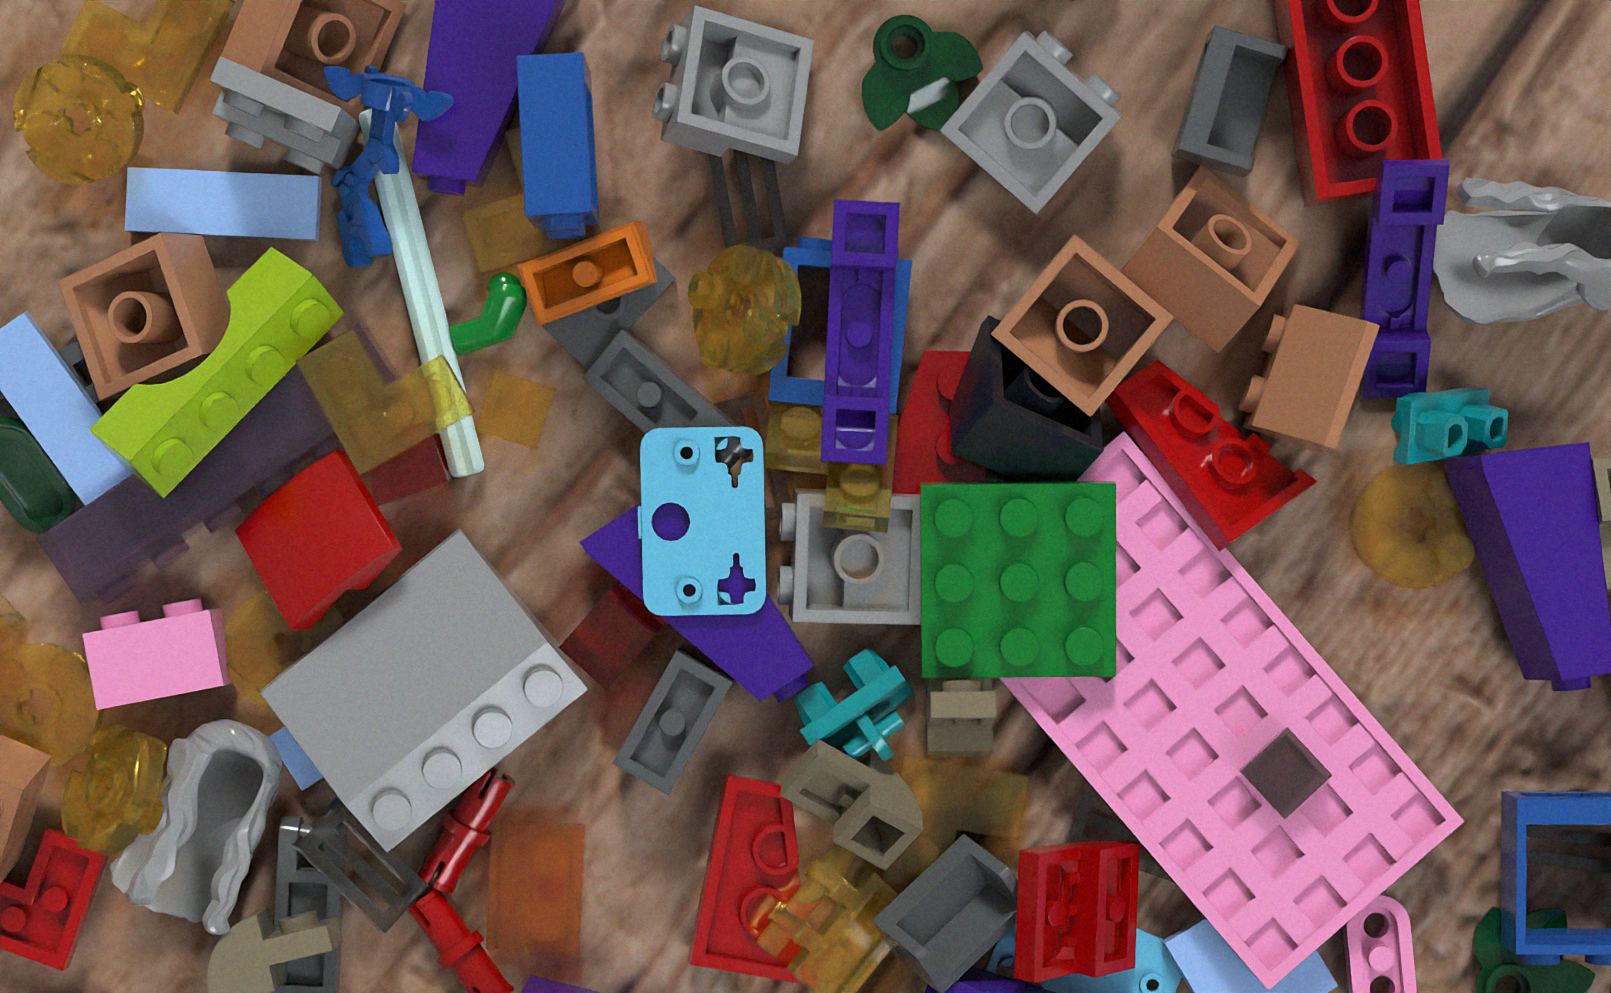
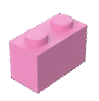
M201 598L162 605L165 618L140 623L138 610L100 617L102 630L82 634L96 709L99 710L204 690L236 682L222 607L203 611Z

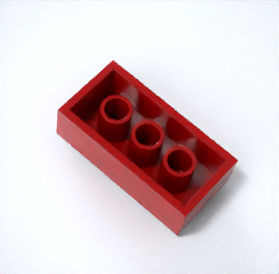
M1273 0L1280 45L1288 47L1283 68L1304 207L1373 197L1381 160L1443 159L1419 0Z

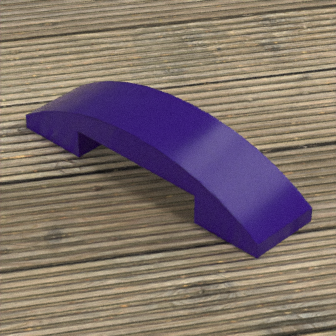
M1447 159L1381 160L1368 221L1360 311L1361 320L1380 325L1360 381V394L1362 398H1398L1410 393L1426 392L1431 339L1427 332V319L1437 225H1444L1450 168Z
M834 199L821 462L886 465L900 203Z

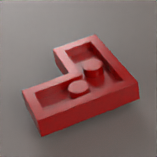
M53 826L47 828L27 883L24 884L7 877L0 883V949L61 971L69 968L112 847Z

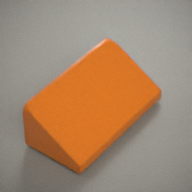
M632 221L517 265L539 326L657 282L649 234L645 223L640 221Z

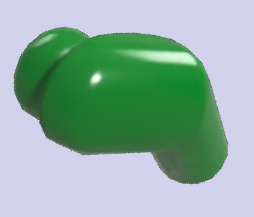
M506 272L494 275L486 286L489 294L480 316L449 326V333L459 357L507 341L516 333L527 306L526 290L521 286V282L516 275Z

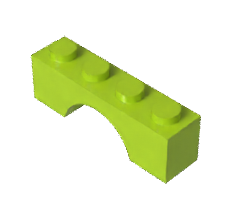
M270 247L226 291L231 306L229 325L218 346L200 365L187 374L166 383L154 385L134 384L89 429L124 468L162 498H165L345 314L314 274L273 247Z

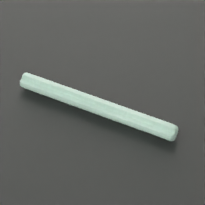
M372 108L359 114L365 146L369 140ZM395 122L393 143L399 157V173L384 175L380 170L374 177L387 231L391 237L392 251L448 469L453 477H463L482 471L484 469V461L455 348L449 333V325L397 122Z

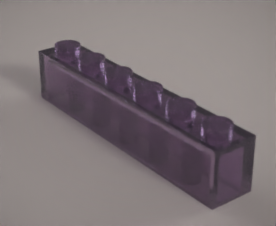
M357 323L293 366L165 498H162L132 474L38 537L37 540L79 603L96 601L100 598L104 605H108L136 587L137 583L132 576L152 562L157 570L187 553L190 547L185 540L204 527L208 529L210 534H213L238 519L243 514L238 504L258 491L264 499L271 496L295 476L291 469L312 455L315 461L334 450H341L349 443L344 433L364 420L370 427H373L396 413L402 407L397 398L410 389L369 328Z

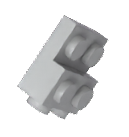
M694 5L679 25L672 24L669 27L663 42L661 60L672 64L669 83H661L653 103L652 118L663 122L660 140L719 157L728 148L789 165L798 156L814 40Z
M1046 30L1037 39L1030 32H1023L940 130L1035 214L1044 207L1123 116V113L1114 106L1121 98V95L1094 72L1086 80L1066 65L1073 54Z
M219 57L210 81L221 88L222 91L212 114L229 123L225 135L260 150L265 139L288 149L284 160L318 175L324 164L336 170L343 167L360 128V124L336 105L224 57Z
M793 488V503H781L779 514L780 541H791L790 566H779L777 573V603L779 605H789L788 614L793 622L921 625L920 494L859 493L857 490Z

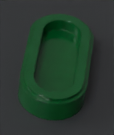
M0 417V501L23 528L35 533L58 531L70 522L75 513L76 493L25 423L13 417Z

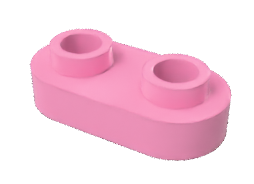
M1381 893L1342 927L1349 993H1370L1371 982L1379 976H1385L1390 981V989L1387 993H1417L1411 924L1408 913L1398 901ZM1372 913H1381L1384 918V926L1381 931L1372 935L1366 934L1364 930L1366 917Z

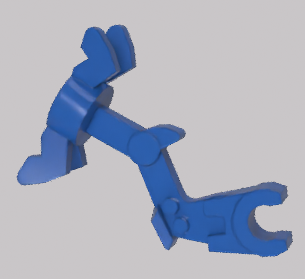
M375 65L365 66L364 73L351 75L348 68L327 66L323 71L330 88L340 100H350L361 96V104L372 108L369 140L366 143L365 150L352 165H345L339 168L331 181V185L339 187L338 191L341 195L342 211L336 215L342 240L344 261L349 268L370 266L373 264L372 257L392 254L391 237L384 226L376 201L371 200L368 185L380 170L384 175L399 173V157L393 143L395 122H404L410 111L422 121H432L443 115L454 104V98L450 94L439 91H429L427 94L421 87L415 86V83L409 79L379 73Z

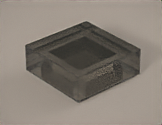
M1284 727L1238 770L1283 819H1286L1332 776L1326 767L1288 727Z

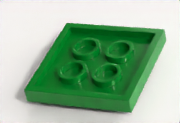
M1115 481L920 483L922 678L1116 677Z

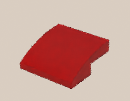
M334 450L298 473L262 502L235 530L237 537L290 630H310L346 589L365 590L403 549L347 454L342 450Z
M1131 840L1092 841L1019 850L1014 978L1032 983L1073 973L1097 978L1135 968L1140 842Z

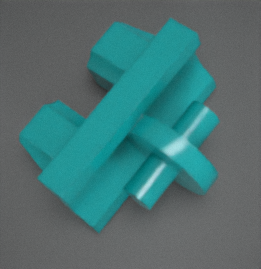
M1478 386L1433 393L1416 392L1397 398L1396 411L1391 419V426L1398 433L1400 441L1394 449L1393 462L1411 465L1484 452L1485 449L1504 447L1507 441L1508 411L1504 408L1490 406V389Z
M869 647L848 660L843 666L858 689L848 698L837 704L823 682L813 684L794 698L801 720L805 725L800 732L810 747L819 739L836 749L843 746L847 754L853 759H857L872 748L876 750L884 762L895 755L885 739L904 727L905 724L894 709L916 694L896 665L890 668Z

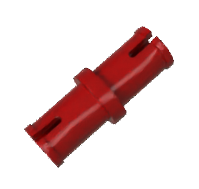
M492 767L467 787L455 810H447L441 821L445 828L426 862L417 873L424 882L428 884L434 878L437 879L433 886L434 888L449 894L454 892L456 883L477 846L485 847L492 834L488 827L509 790L515 784V781L509 775L503 773L500 778L496 776L499 769Z
M434 889L407 910L408 914L413 916L441 955L437 959L439 965L443 970L450 967L468 993H510L515 989L512 984L508 983L480 943L485 940L478 929L473 933L442 891Z

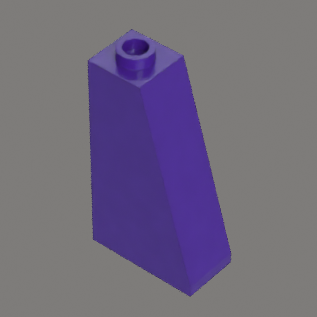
M435 0L423 90L427 94L429 91L450 94L454 98V104L443 115L432 121H422L420 118L418 121L411 172L419 179L427 180V191L464 196L466 186L483 187L519 107L516 56L543 54L567 0Z
M1590 443L1556 445L1444 459L1446 474L1524 679L1551 680L1552 691H1572L1591 688L1590 676L1611 673V623Z
M640 502L580 541L587 554L644 602L642 539H638V506H641ZM671 502L662 504L653 514V529L664 540H678L689 529V514L679 504ZM738 553L733 554V566L730 567L729 577L718 580L719 592L729 593L731 603L733 604L744 603L745 593L755 591L756 589L755 579L744 577ZM687 584L684 586L683 592L686 596L690 597L695 594L696 589L692 584ZM767 590L764 604L758 611L751 614L661 616L760 702L773 694L777 702L780 703L810 683L805 672L814 667V662Z

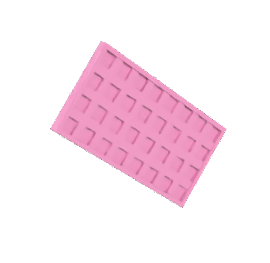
M1123 431L1103 448L1104 451L1077 480L1116 482V677H1012L999 679L1269 990L1458 828L1464 820L1226 547L1220 552L1155 466Z

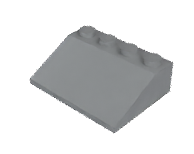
M459 528L260 690V694L343 804L388 853L587 691L588 687L579 666Z

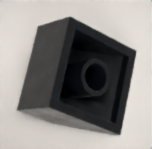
M988 315L980 326L950 405L951 453L963 457L970 463L982 465L1013 478L1018 482L1077 481L1104 451L1100 407L1091 417L1086 415L991 335L1001 320Z

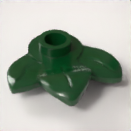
M912 15L891 17L878 28L874 36L872 49L876 62L862 81L861 96L865 112L869 121L878 131H883L892 126L906 112L910 119L922 127L941 132V128L959 108V92L956 82L966 81L981 73L984 69L982 61L972 43L956 32H933L926 22ZM900 37L911 39L916 47L914 56L908 59L897 57L892 50L893 41Z
M1496 906L1491 907L1482 916L1474 929L1472 948L1480 965L1474 982L1475 993H1496V983L1499 978L1505 975H1511L1515 980L1516 988L1513 993H1586L1595 979L1594 972L1579 963L1562 958L1563 955H1560V964L1531 965L1520 962V955L1514 954L1500 944L1501 909ZM1560 908L1533 910L1526 914V928H1567L1566 913Z

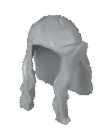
M1466 177L1456 187L1457 195L1464 206H1484L1498 209L1497 211L1477 214H1462L1449 210L1444 216V225H1437L1432 275L1436 276L1439 291L1444 296L1446 307L1453 311L1458 318L1474 325L1483 326L1496 322L1531 321L1566 307L1582 303H1588L1592 308L1598 310H1608L1611 307V199L1580 196L1559 187L1540 188L1521 181L1500 184L1482 178ZM1516 209V210H1527V211H1511V210Z
M220 719L202 724L186 739L177 738L172 742L168 754V775L134 816L124 849L119 857L109 864V869L112 872L111 881L126 896L127 902L138 906L144 905L154 912H164L177 917H185L192 923L203 921L204 929L210 934L223 935L230 931L227 919L237 903L241 882L248 874L253 852L260 842L265 829L266 814L279 792L282 760L275 743L259 730L230 719Z

